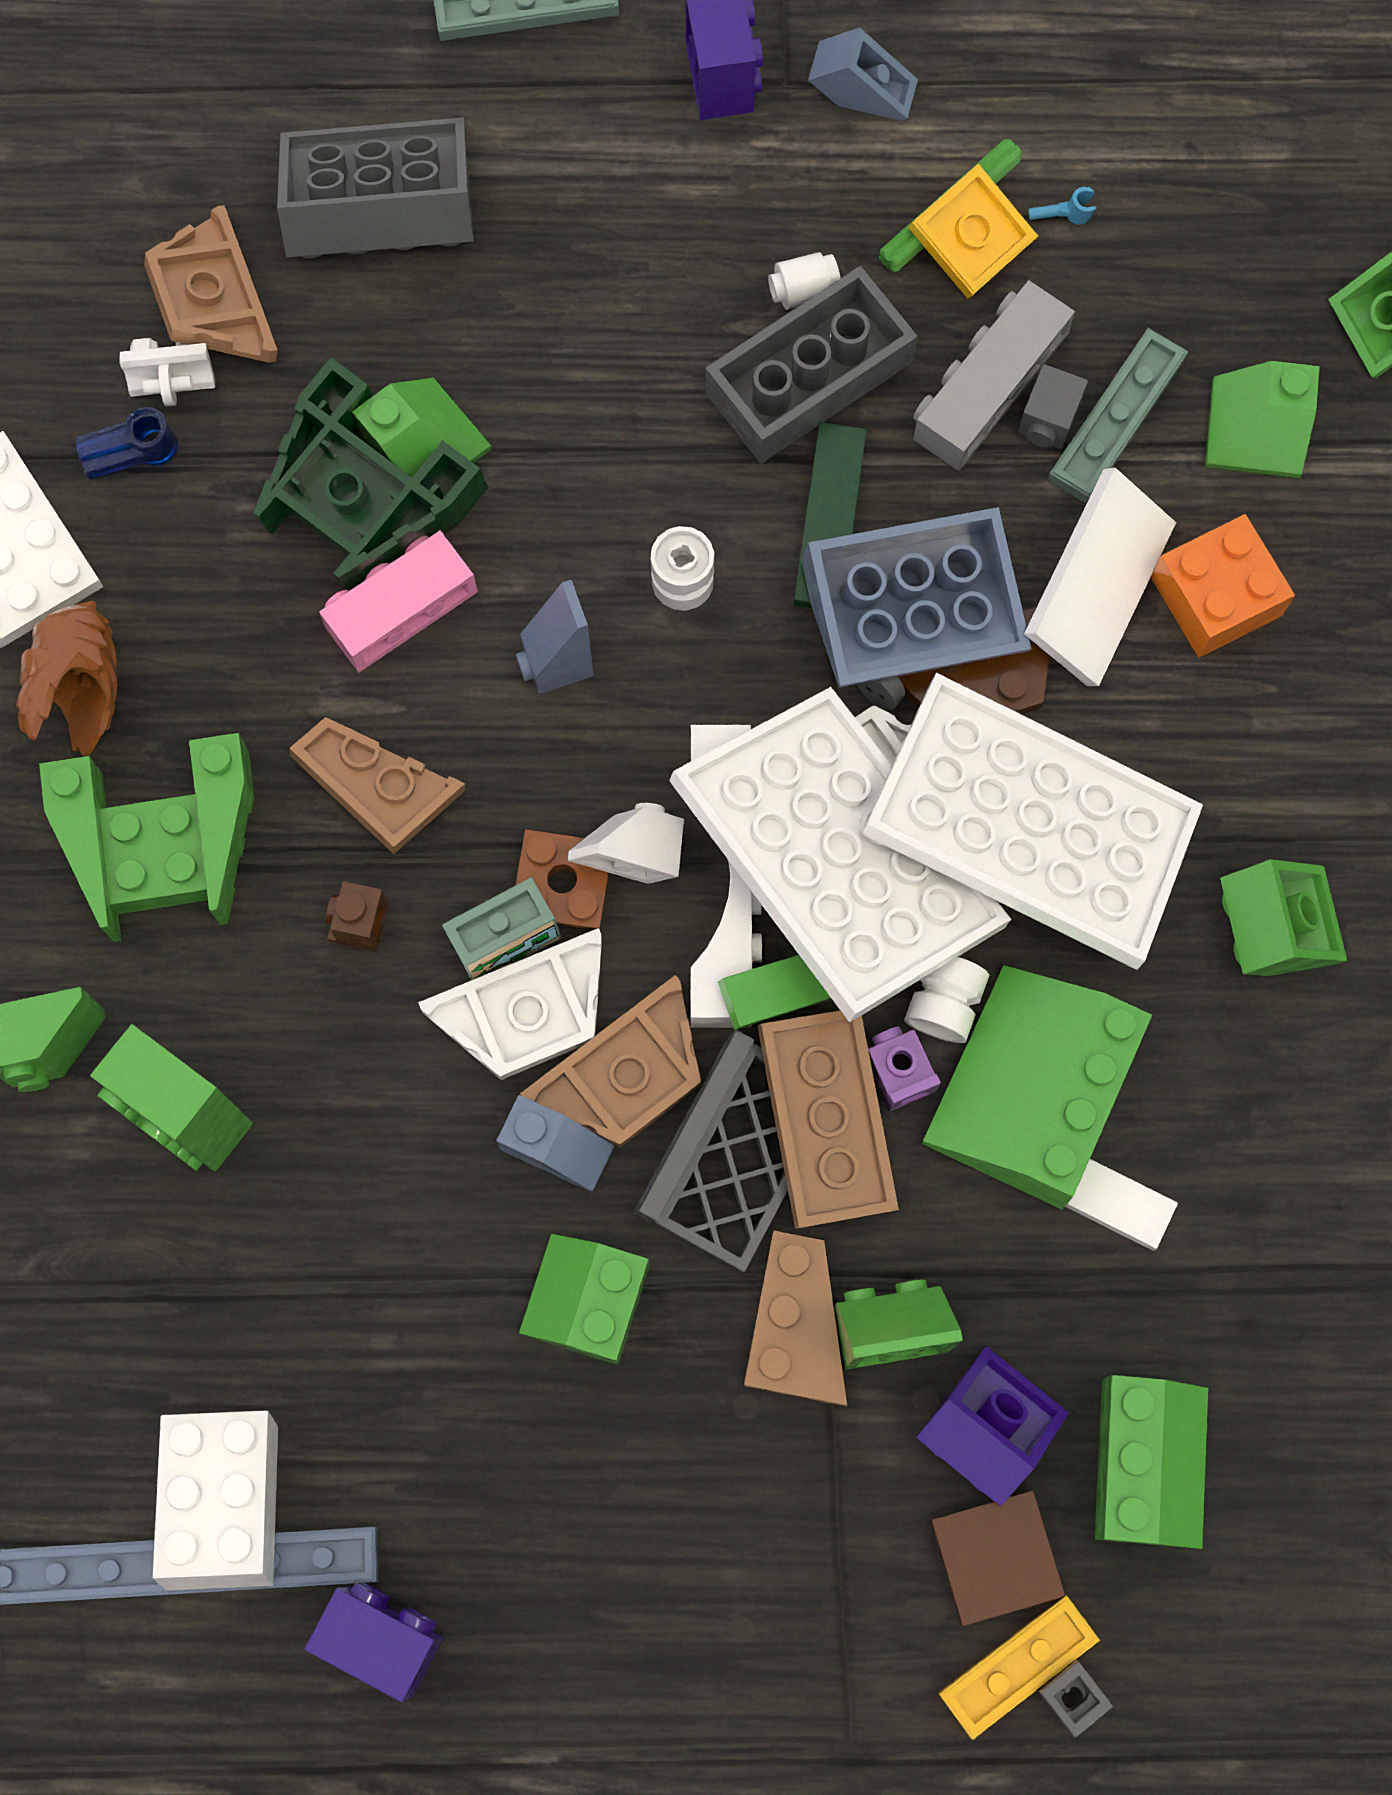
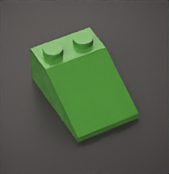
M914 1280L896 1284L895 1294L876 1296L875 1288L859 1289L844 1293L845 1302L836 1303L834 1311L845 1370L945 1354L962 1342L961 1329L941 1286L927 1288L926 1280Z

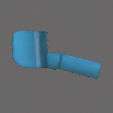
M1080 187L1074 191L1068 202L1028 208L1029 220L1066 216L1074 224H1085L1092 217L1097 207H1083L1081 205L1091 200L1094 191L1089 187Z

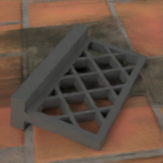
M736 1030L727 1037L632 1214L649 1223L660 1226L743 1273L754 1256L788 1188L785 1172H783L777 1183L774 1171L784 1168L783 1162L772 1165L764 1139L765 1135L777 1132L776 1126L765 1130L761 1129L753 1102L770 1097V1091L751 1095L745 1075L754 1058L764 1063L762 1048L753 1043L754 1039ZM740 1086L744 1098L732 1101ZM746 1104L754 1133L727 1140L721 1120L728 1108ZM716 1130L720 1143L707 1146ZM756 1138L764 1168L738 1175L729 1146ZM722 1148L730 1178L703 1185L697 1165L703 1153ZM766 1173L772 1195L765 1206L748 1210L740 1180ZM692 1175L696 1188L683 1191ZM732 1183L740 1213L713 1220L705 1191ZM698 1194L706 1223L686 1228L669 1218L679 1198ZM762 1212L753 1228L750 1216ZM742 1218L748 1240L738 1257L721 1247L715 1226ZM708 1228L711 1241L695 1232Z

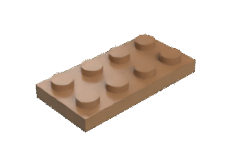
M840 1010L758 1025L795 1229L899 1210L862 1015L849 1022Z

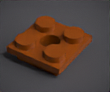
M525 829L515 886L532 877L552 912L557 925L590 930L599 928L600 930L609 872L568 861L569 850L585 838ZM556 872H571L577 878L575 887L567 893L553 891L548 884L550 878Z

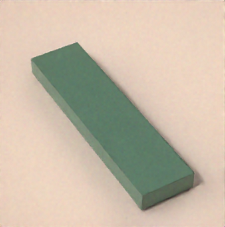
M434 0L440 41L619 15L618 0Z
M1148 328L1050 472L1048 481L1087 504L1103 469L1114 467L1185 361L1188 351Z

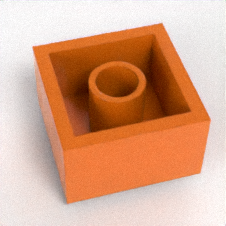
M1246 514L1161 555L1150 577L1198 658L1282 617L1295 597L1294 592Z

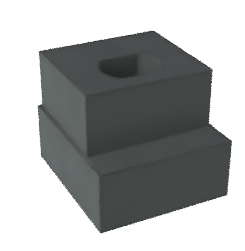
M1079 1661L1069 1664L1037 1690L1069 1733L1075 1738L1113 1707ZM1076 1687L1080 1691L1082 1699L1072 1708H1068L1062 1701V1695L1068 1693L1071 1690L1070 1688Z

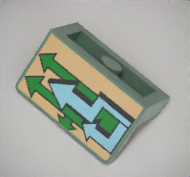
M532 877L442 924L471 981L518 962L561 938L556 920Z

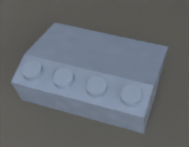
M999 507L808 542L801 556L811 606L839 688L1031 650L1029 638L1024 634L1027 628Z

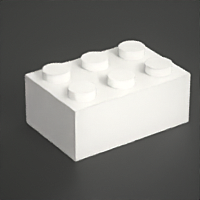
M268 1411L161 1415L153 1579L165 1590L273 1586L278 1425Z

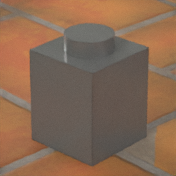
M1043 364L1024 410L1018 434L1026 436L1030 442L1037 446H1053L1062 450L1082 401L1088 380Z

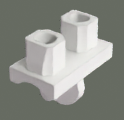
M144 338L133 340L130 351L120 352V365L126 376L130 397L161 394L164 405L168 407L176 406V392L215 388V375L206 343L188 345L176 342V346L159 348L156 341Z

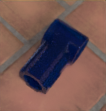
M143 407L133 411L126 418L125 422L75 437L77 453L89 479L144 462L152 466L164 465L173 459L178 450V439L163 414L157 409ZM160 431L153 441L143 442L147 434Z

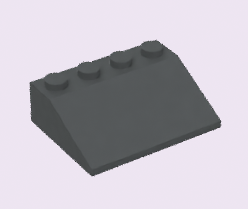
M464 117L280 133L277 210L286 258L301 256L310 259L323 254L346 252L349 254H363L369 250L392 248L396 250H409L415 246L438 244L456 246L462 242H473V219Z

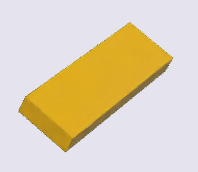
M1065 1595V1597L1057 1600L938 1694L970 1739L973 1740L1100 1640L1068 1596Z

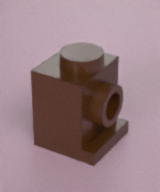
M342 881L339 896L332 894L327 906L326 924L331 925L327 940L377 952L389 906L382 889Z

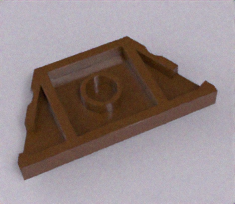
M1037 607L1023 610L1026 628ZM1029 638L1031 650L1027 652L897 677L904 685L905 695L918 708L932 679L938 673L1022 715L1041 709L1043 705L1049 654Z

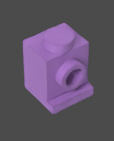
M897 1026L883 1031L872 1038L875 1046L868 1049L872 1072L890 1112L937 1091L941 1082L937 1074L934 1073L915 1030L903 1034L900 1027ZM898 1054L906 1055L911 1061V1067L904 1071L898 1070L894 1067L892 1058Z

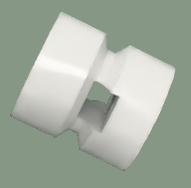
M679 526L668 529L658 536L652 546V587L655 596L662 604L674 610H690L703 604L713 590V547L709 539L702 532L692 527Z
M956 957L920 979L924 990L914 992L904 1021L915 1030L934 1038L953 1043H965L976 1015L969 1006L980 1003L989 973L975 963Z

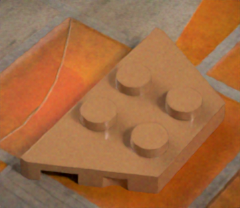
M224 205L212 209L210 218L194 228L189 224L178 231L172 240L161 242L145 252L144 266L171 341L188 345L206 343L207 349L264 362L276 361L278 350Z
M676 975L530 1085L520 1095L567 1116L606 1141L621 1148L701 1086L681 982Z

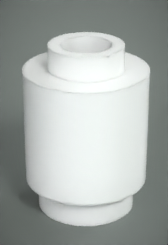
M820 252L778 262L775 264V273L768 276L770 292L774 302H782L786 310L800 306L840 279L838 265L832 254L822 256Z

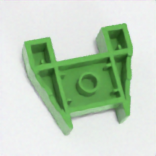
M239 733L189 740L195 794L106 808L103 773L90 756L39 764L44 812L100 928L113 942L121 941L118 914L208 900L209 911L220 925L228 924L235 892L234 881L239 858L242 857L246 840L244 834L255 798L249 751Z

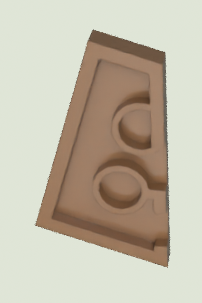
M327 717L289 748L290 757L393 854L400 850L465 792V783L450 776L446 779L425 769V764L411 757H408L406 760L379 747V742Z

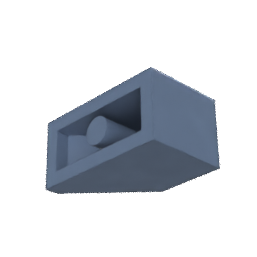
M859 27L819 41L808 81L837 106L902 121L908 118L918 79Z
M518 1095L496 1140L501 1151L592 1193L614 1149L613 1144L567 1116L521 1095Z

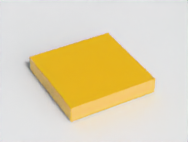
M979 164L907 226L967 299L974 295L1038 237Z

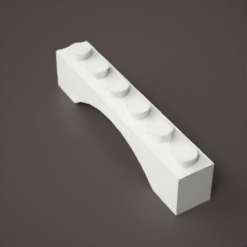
M691 725V761L751 730V725ZM730 862L729 897L720 925L706 950L691 967V1028H733L718 981L722 978L751 970L752 964H761L762 935L761 933H752V915H761V903Z

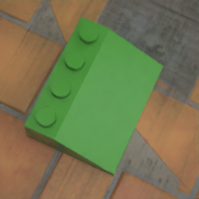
M1003 965L922 1144L1063 1210L1074 1197L1152 1014L1103 992Z

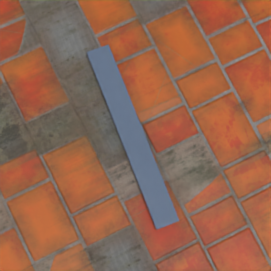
M377 1527L275 1533L273 1586L165 1590L153 1579L155 1540L0 1549V1605L379 1582Z

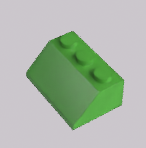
M1111 1375L1102 1379L1095 1540L1202 1549L1208 1409L1207 1387L1163 1379Z

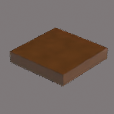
M1033 1491L1011 1496L1001 1506L996 1502H991L930 1520L961 1626L1065 1597Z

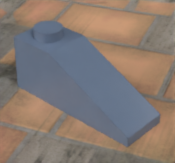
M572 580L560 584L520 634L523 651L515 654L524 681L533 679L538 694L594 676L588 624Z

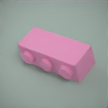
M438 531L431 537L423 536L412 542L406 549L405 554L391 564L382 563L373 568L367 574L365 581L352 590H342L334 594L326 602L325 608L319 611L326 630L359 673L478 593L474 574L443 533Z

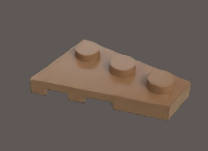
M773 1230L744 1386L846 1407V1392L825 1242L820 1239Z

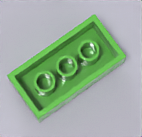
M133 1024L130 1025L90 1075L103 1086L97 1096L196 1171L204 1163L216 1172L254 1124L217 1087Z

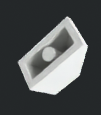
M636 804L634 810L612 816L569 850L568 861L647 884L678 877L684 819L665 813V808L658 804Z

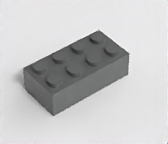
M860 265L705 368V394L759 463L762 464L819 426V422H825L912 364L918 336Z

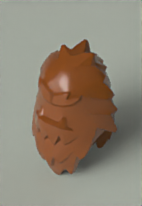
M94 601L61 608L48 614L42 621L35 624L32 633V647L27 649L21 658L20 684L22 687L16 701L19 728L22 732L27 733L31 740L37 738L43 720H46L49 716L52 703L60 706L69 725L72 750L80 752L84 757L89 756L93 752L100 737L103 736L105 730L110 728L117 693V657L112 640L113 631L108 626L110 622L96 610L97 603Z

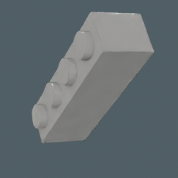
M1030 280L1027 281L1018 294L1011 291L1000 304L996 312L999 318L991 328L984 325L976 333L969 345L971 353L963 363L955 360L948 368L941 380L943 388L935 398L927 395L913 415V419L917 421L913 440L960 471L1042 368L1043 364L1046 363L1069 334L1075 311Z

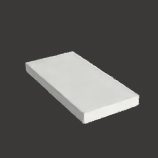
M1116 468L1103 469L1024 633L1086 686L1100 685L1176 524L1170 516Z

